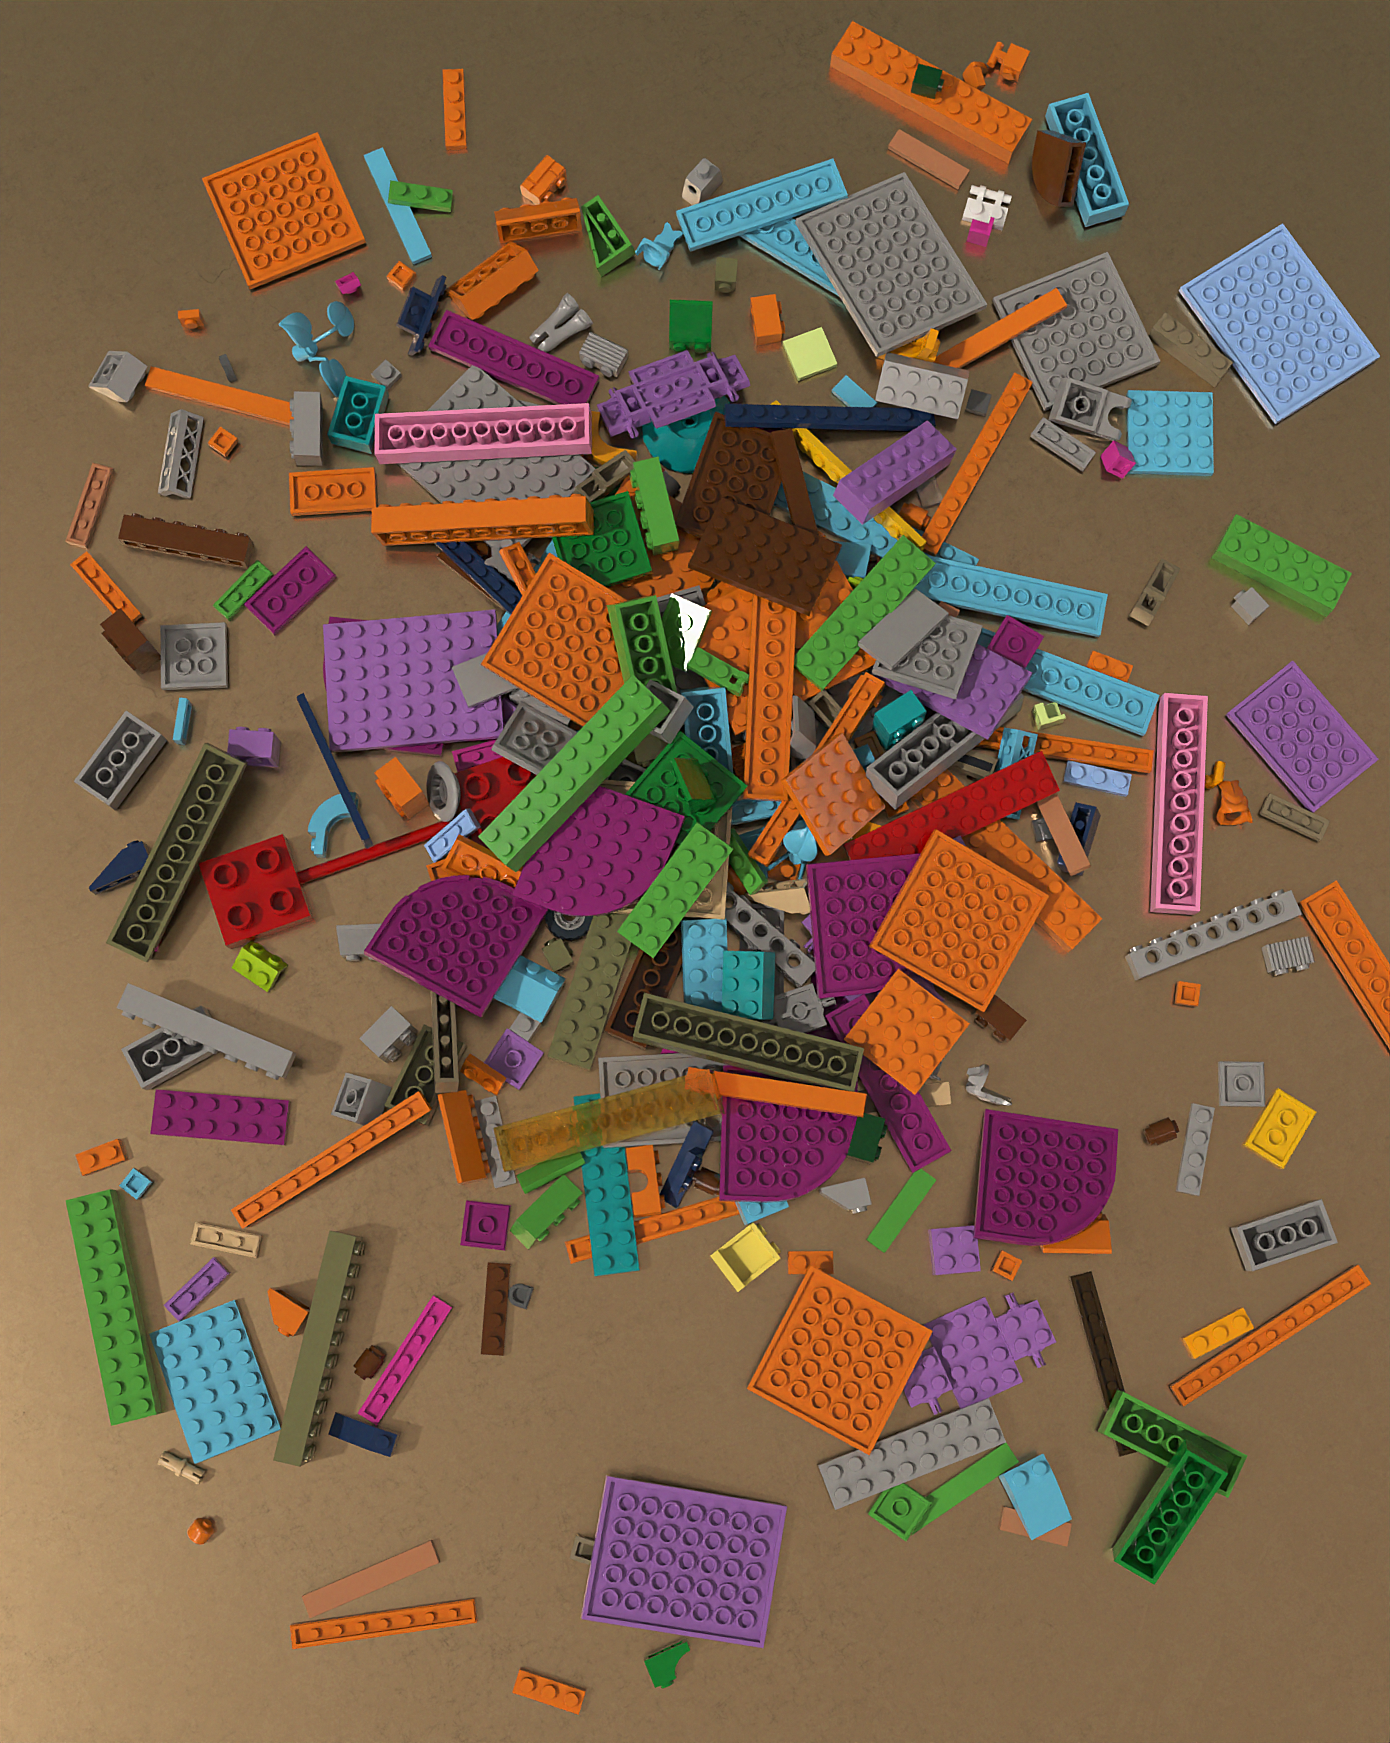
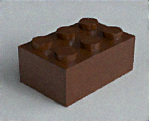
M121 608L100 624L105 630L101 634L134 671L138 669L143 674L161 660V655Z

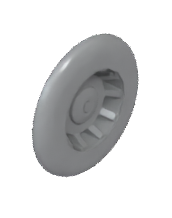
M437 761L431 766L427 775V797L434 815L440 821L449 822L453 819L460 803V785L450 767L443 761Z

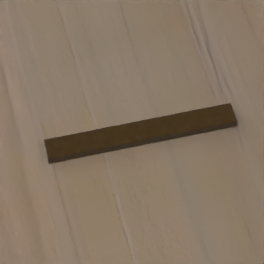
M1092 1271L1070 1276L1069 1281L1107 1413L1116 1391L1125 1392ZM1114 1440L1119 1457L1137 1452Z

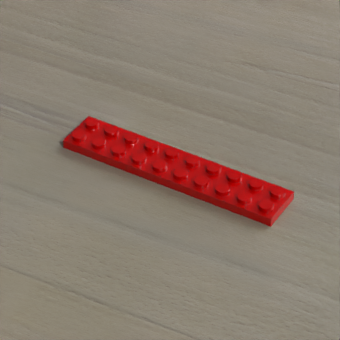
M1039 751L848 841L843 846L850 860L921 853L934 829L952 839L958 836L962 838L1060 791L1043 752Z

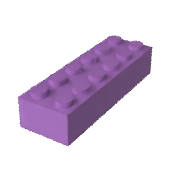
M926 421L840 479L833 496L863 525L947 467L957 449L929 421Z

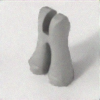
M566 293L556 310L529 338L534 344H537L549 335L538 347L539 350L547 353L568 337L593 325V322L588 314L579 308L575 299ZM570 317H572L566 324H564L562 327L558 328V327H559L560 325H562L565 321H567Z

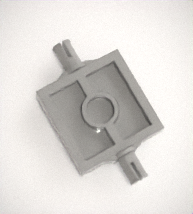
M812 983L774 996L773 1019L762 1020V1023L777 1024L778 1027L809 1033L827 1027L824 1018V1008L834 1005L836 1002L834 997L819 999Z

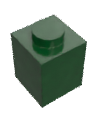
M918 63L912 82L911 93L935 99L937 91L941 92L944 84V79H941L943 70Z

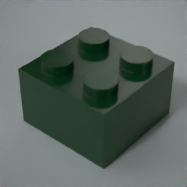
M864 1113V1118L857 1117L846 1158L869 1165L879 1159L882 1147L878 1146L880 1139L885 1137L888 1125L884 1124V1118Z

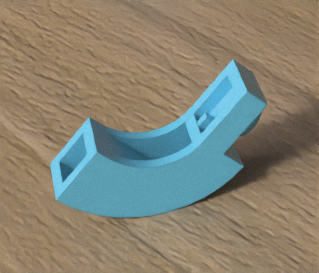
M350 792L358 810L359 796L356 792ZM341 794L335 795L323 802L310 820L307 832L311 836H316V838H312L311 851H314V855L317 858H326L328 836L332 826L341 819L351 817Z

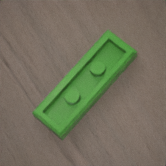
M256 560L213 604V607L230 621L274 574L259 560Z
M575 1145L516 1176L526 1194L585 1164L579 1148Z

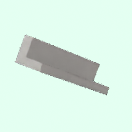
M183 409L171 413L158 494L163 496L175 494L186 499L191 498L204 417ZM188 418L196 421L195 430L192 432L187 426ZM186 438H189L192 443V450L187 452L183 445ZM184 457L189 464V469L186 472L183 471L180 465L181 459ZM180 478L186 484L185 491L176 489L177 480Z

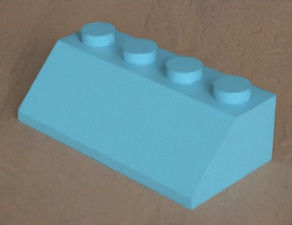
M725 687L680 689V695L684 696L694 707L684 722V734L733 773Z
M520 955L494 999L542 1023L559 997L566 978Z

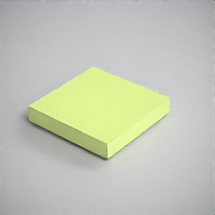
M822 327L787 339L782 343L798 381L837 367L836 359Z

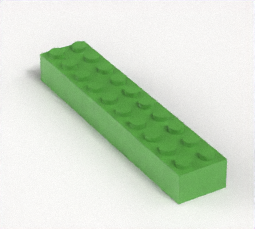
M632 675L478 837L507 867L517 872L664 719L670 710Z
M109 1189L66 1200L111 1426L163 1413L117 1190Z

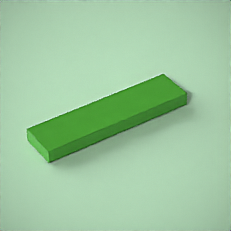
M921 1168L915 1171L866 1240L885 1253L936 1182V1179Z

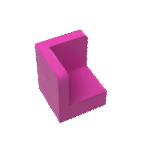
M990 217L989 223L973 219L966 242L986 247L995 218Z
M1114 440L1101 454L1106 471L1122 479L1136 464L1128 447Z

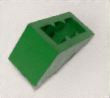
M687 1638L644 1657V1663L655 1688L661 1686V1689L674 1684L673 1680L677 1678L676 1665L680 1658L690 1651V1644Z

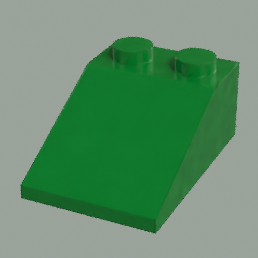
M670 299L669 349L676 352L694 350L697 353H705L706 351H711L713 301Z
M673 758L670 760L674 775L691 814L716 804L714 797L718 796L713 783L709 785L706 780L709 774L704 763L700 765L698 759Z

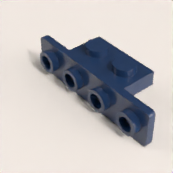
M444 275L436 280L430 295L415 287L410 288L396 326L415 335L408 354L411 356L420 352L424 346L425 341L423 337L431 328L432 322L430 319L432 314L434 315L439 307L438 298L443 295L447 286L444 284L447 278Z
M698 1121L692 1123L659 1194L664 1195V1201L675 1208L679 1207L686 1191L691 1187L694 1173L701 1166L702 1156L714 1133L711 1128Z

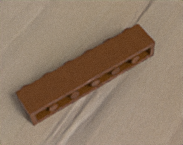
M132 513L131 516L124 514L118 536L119 541L124 546L244 568L249 567L254 545L250 537L244 533L237 532L234 535L229 534L223 529L212 531L207 530L206 527L201 525L191 527L179 521H173V523L165 522L164 519L158 517L147 519L136 513Z

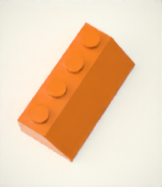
M567 197L561 199V201H543L536 205L524 204L518 208H502L499 211H494L500 244L582 230L577 198Z
M510 241L448 287L445 292L465 316L474 320L482 317L485 313L484 311L499 304L504 296L515 292L520 284L531 280L539 270L528 251Z
M467 1090L437 1095L458 1184L464 1185L488 1179L487 1173H491L488 1159L484 1160L482 1151L486 1150L483 1138H479L477 1132L478 1129H481L478 1116L474 1117L472 1108L475 1107L473 1094L469 1095Z

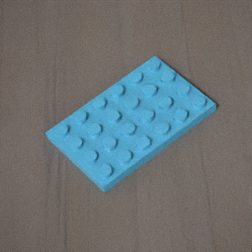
M237 1300L230 1301L149 1334L194 1464L281 1430L279 1417Z

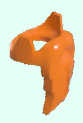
M1239 780L1222 781L1218 784L1222 790V806L1216 816L1220 825L1253 823L1248 807V799L1243 795V791L1239 787ZM1242 812L1236 819L1225 817L1226 813Z

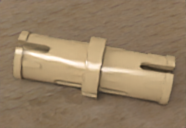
M164 1451L161 1457L169 1460V1462L159 1458L158 1465L175 1472L176 1476L180 1477L182 1475L198 1485L202 1478L195 1474L201 1477L205 1475V1470L188 1463L187 1459L183 1458L181 1460L167 1451Z

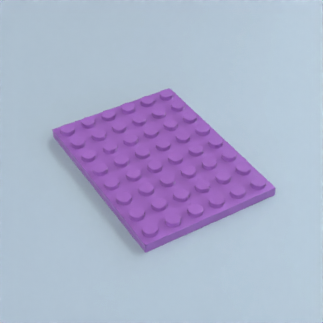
M496 610L323 624L329 747L331 753L497 739L504 729L502 695L468 708L452 670V667L488 653L498 637Z
M606 1475L581 1619L764 1648L787 1506Z

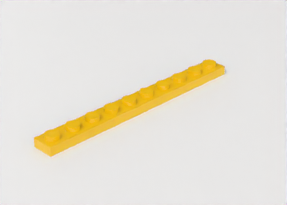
M775 400V401H774L773 403H771L770 405H781V404H780L777 400ZM782 428L783 430H793L795 442L799 449L806 453L818 467H821L831 480L838 483L840 479L852 472L808 429ZM890 506L873 517L893 538L899 540L904 535L923 551L927 541Z

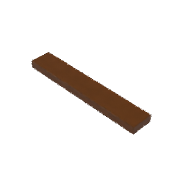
M793 430L772 431L770 436L792 525L818 535Z

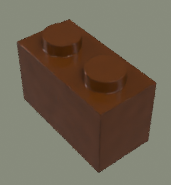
M995 994L985 1012L977 1009L973 1014L976 1017L975 1021L981 1027L990 1028L993 1031L992 1035L1000 1042L1006 1041L1007 1043L1011 1041L1027 1021Z

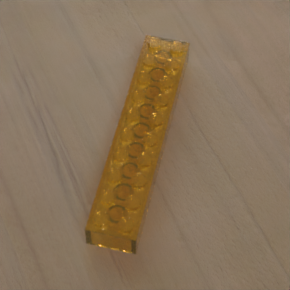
M707 1069L494 1127L493 1129L504 1172H509L725 1114L714 1070Z

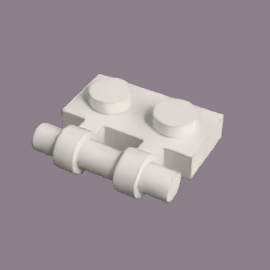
M972 185L970 194L977 195V199L968 198L962 220L972 222L974 219L989 223L990 217H994L992 228L1002 231L1008 208L1002 207L1001 202L1010 204L1012 196L1004 194L1005 191L998 190L996 192L986 189V186L980 185L978 187ZM983 197L996 200L995 204L983 202Z

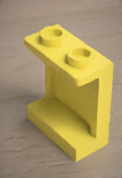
M751 1223L710 1255L737 1292L781 1259L778 1255L781 1253L780 1249L774 1242L769 1243L764 1236L767 1235V1232L760 1223L757 1225Z

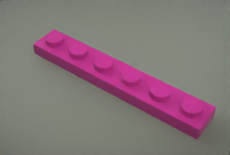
M435 1295L431 1297L360 1408L359 1415L376 1426L379 1424L453 1308Z

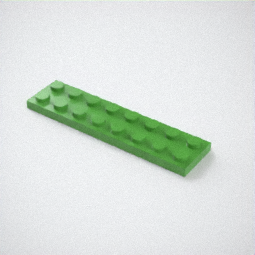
M903 535L795 654L794 668L818 689L823 691L859 651L858 642L888 613H892L936 563Z

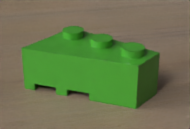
M597 195L581 206L596 267L602 277L635 255V250L600 196Z
M563 1174L515 1221L510 1232L529 1250L538 1240L541 1242L550 1233L548 1229L553 1224L557 1226L565 1218L563 1214L568 1209L572 1211L581 1202L579 1197L582 1195V1192Z

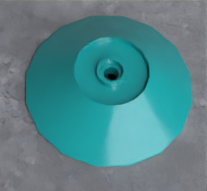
M722 396L714 399L716 404L714 408L657 429L650 418V423L642 425L643 441L651 456L659 457L660 463L667 469L684 474L693 473L714 413L718 412L724 415L725 404H730L727 397ZM692 420L694 423L689 425L686 421Z

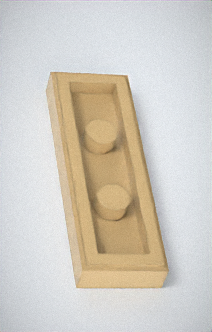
M195 1222L190 1245L258 1258L262 1235Z

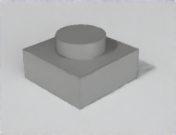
M386 359L371 373L372 377L380 385L387 387V390L402 376L401 372Z

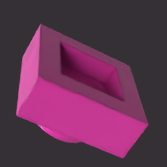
M354 272L335 281L342 294L353 293L357 290V287L361 286Z

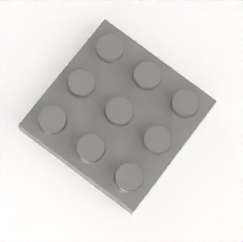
M225 622L160 625L162 690L228 687L227 624Z
M520 701L491 750L537 775L578 732Z

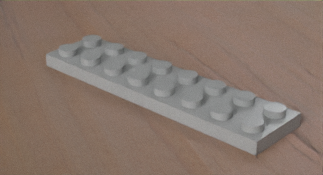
M986 1398L877 1441L870 1455L857 1449L821 1463L818 1467L834 1509L837 1510L1006 1443L991 1402L989 1398Z

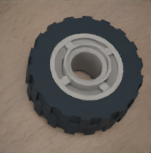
M551 910L545 915L549 931L563 941L578 940L585 936L589 931L593 916L576 917L573 921H567L564 919L563 914Z

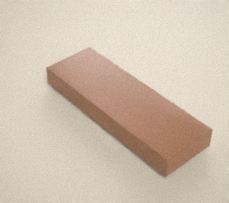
M1004 1506L999 1530L1029 1537L1016 1510ZM1066 1522L1035 1539L1067 1547L1072 1523Z

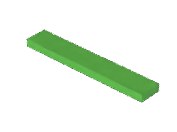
M1003 1443L927 1494L925 1498L931 1501L932 1504L912 1535L1017 1464L1019 1461L1008 1444Z

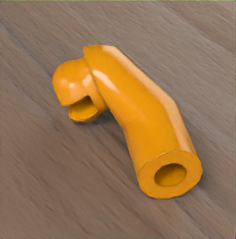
M1216 761L1213 774L1205 775V789H1212L1223 781L1225 762Z

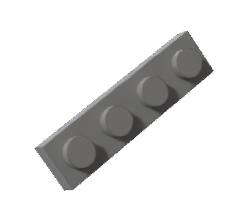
M497 1096L474 1101L494 1188L516 1184L517 1180Z
M1191 1104L1176 1192L1194 1196L1200 1195L1215 1110L1213 1107Z

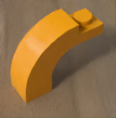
M931 328L924 337L918 338L889 353L934 362L941 342L937 339L939 331ZM883 354L877 358L885 360L886 354Z
M591 411L592 454L586 455L598 466H602L626 450L637 462V451L609 446L601 439L599 435L601 413Z

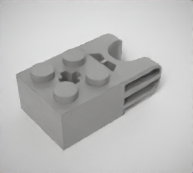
M1067 377L1060 381L1048 420L1111 441L1120 440L1122 433L1121 430L1111 426L1108 421V414L1113 407L1119 409L1129 408L1132 400L1106 389ZM1076 402L1080 405V409L1076 408Z

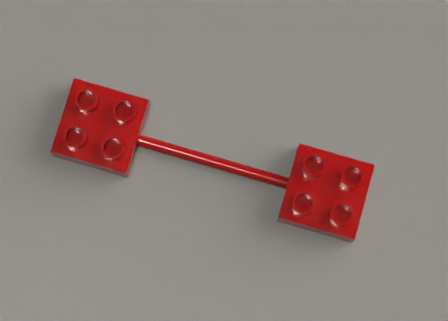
M505 757L454 773L460 785L461 795L459 804L462 812L465 809H471L481 826L471 835L472 841L489 849L478 836L537 776L536 774ZM440 821L375 844L370 848H364L301 871L297 870L288 840L283 834L198 863L225 945L233 949L314 920L303 887L304 883L432 839L451 821Z

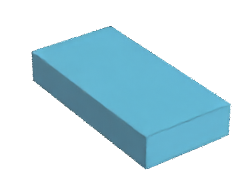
M847 375L832 389V393L847 407H875L877 405V402Z
M180 697L173 741L177 745H185L192 703L187 698Z

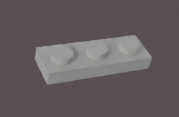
M1044 417L1030 436L1081 471H1084L1096 453Z

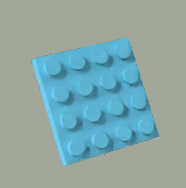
M1128 390L1127 397L1132 400V403L1127 408V447L1131 451L1136 464L1127 474L1212 476L1214 473L1213 392Z

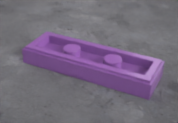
M213 1257L164 1306L179 1322L182 1321L230 1272L216 1257Z

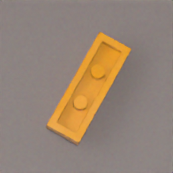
M1241 1307L1182 1339L1192 1358L1196 1359L1254 1329L1246 1311Z

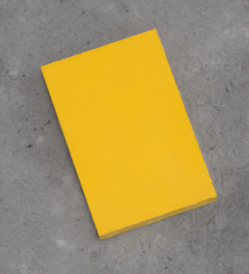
M1276 1088L1243 1145L1279 1168L1284 1169L1317 1112L1281 1089Z

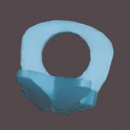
M666 222L662 233L657 235L654 241L647 238L642 239L635 254L638 256L643 251L645 261L654 267H659L658 270H660L665 262H667L670 252L674 248V243L683 236V232L673 231L671 225Z

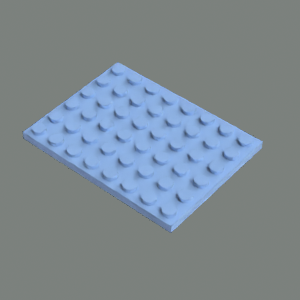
M1284 224L1279 225L1179 289L1180 294L1225 356L1233 362V367L1275 424L1380 358L1379 353Z

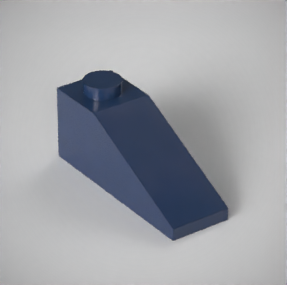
M139 840L128 843L126 845L127 848L122 849L89 886V890L96 895L138 877L150 854L147 844L143 841L139 842Z
M335 1412L328 1435L366 1450L391 1457L394 1455L401 1432L379 1425L376 1426L375 1424Z

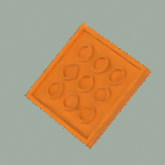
M843 733L835 735L780 780L825 856L831 855L886 808L879 794L874 790L869 779H867L865 770Z
M897 969L843 1040L849 1045L864 1048L863 1056L912 1094L916 1095L970 1023L900 969Z

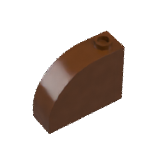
M1037 130L1032 156V173L1039 194L1048 203L1056 207H1073L1086 142L1053 130Z

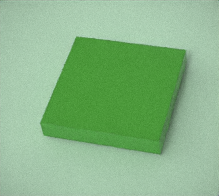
M902 1483L883 1491L868 1515L907 1542L932 1502L907 1484Z

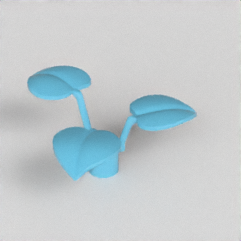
M334 301L330 303L327 308V315L334 327L312 340L313 335L310 333L312 325L304 314L295 312L287 315L281 320L279 326L288 333L296 344L292 348L294 358L299 362L309 359L310 362L323 361L319 364L321 376L332 393L338 398L346 376L345 370L336 359L328 360L326 357H315L318 351L316 343L336 330L343 337L349 336L354 330V319L351 312L341 302Z
M808 826L786 833L783 842L788 851L771 865L766 867L756 861L766 878H768L767 871L789 857L793 864H801L798 879H803L807 861L814 860L818 853L817 841Z

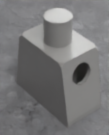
M703 158L686 177L682 198L691 205L706 201L723 182L721 170L709 160Z

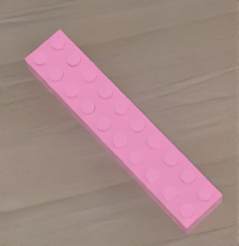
M589 403L375 414V456L379 464L592 454V414Z
M1164 693L1159 699L1150 912L1195 915L1200 911L1208 696Z

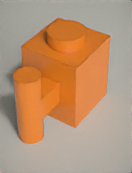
M997 42L987 65L994 68L996 62L1001 63L999 75L1007 80L1018 82L1027 63L1030 51L1011 43L1006 53L1002 51L1004 44Z

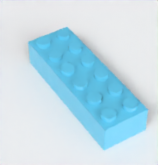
M1089 93L1049 104L1045 117L1050 130L1086 142L1075 194V200L1085 227L1125 216L1129 202Z

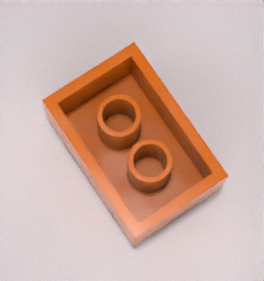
M396 757L374 772L378 778L375 780L376 784L401 817L405 815L410 820L429 805L423 791Z

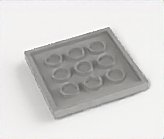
M948 615V618L892 671L876 660L872 674L956 699L983 626Z

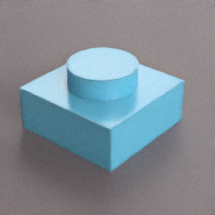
M133 1168L119 1186L136 1200H139L152 1181L136 1168Z

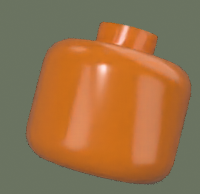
M197 1518L187 1530L190 1540L199 1545L205 1544L214 1533L211 1521L204 1518Z

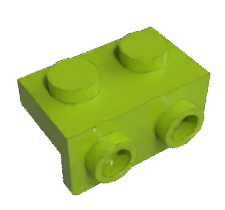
M251 941L241 948L232 969L266 992H269L273 988L280 972L286 969L287 964L279 956L265 950L261 944Z

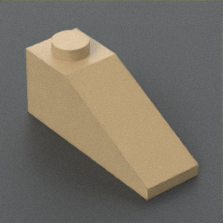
M807 878L766 883L756 894L749 895L748 892L745 894V897L749 900L791 914L810 913Z

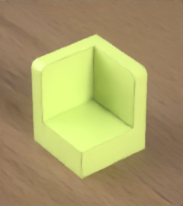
M1055 702L1047 705L1043 703L1036 704L1032 708L1038 730L1061 724L1066 719L1065 714L1061 715L1058 704Z

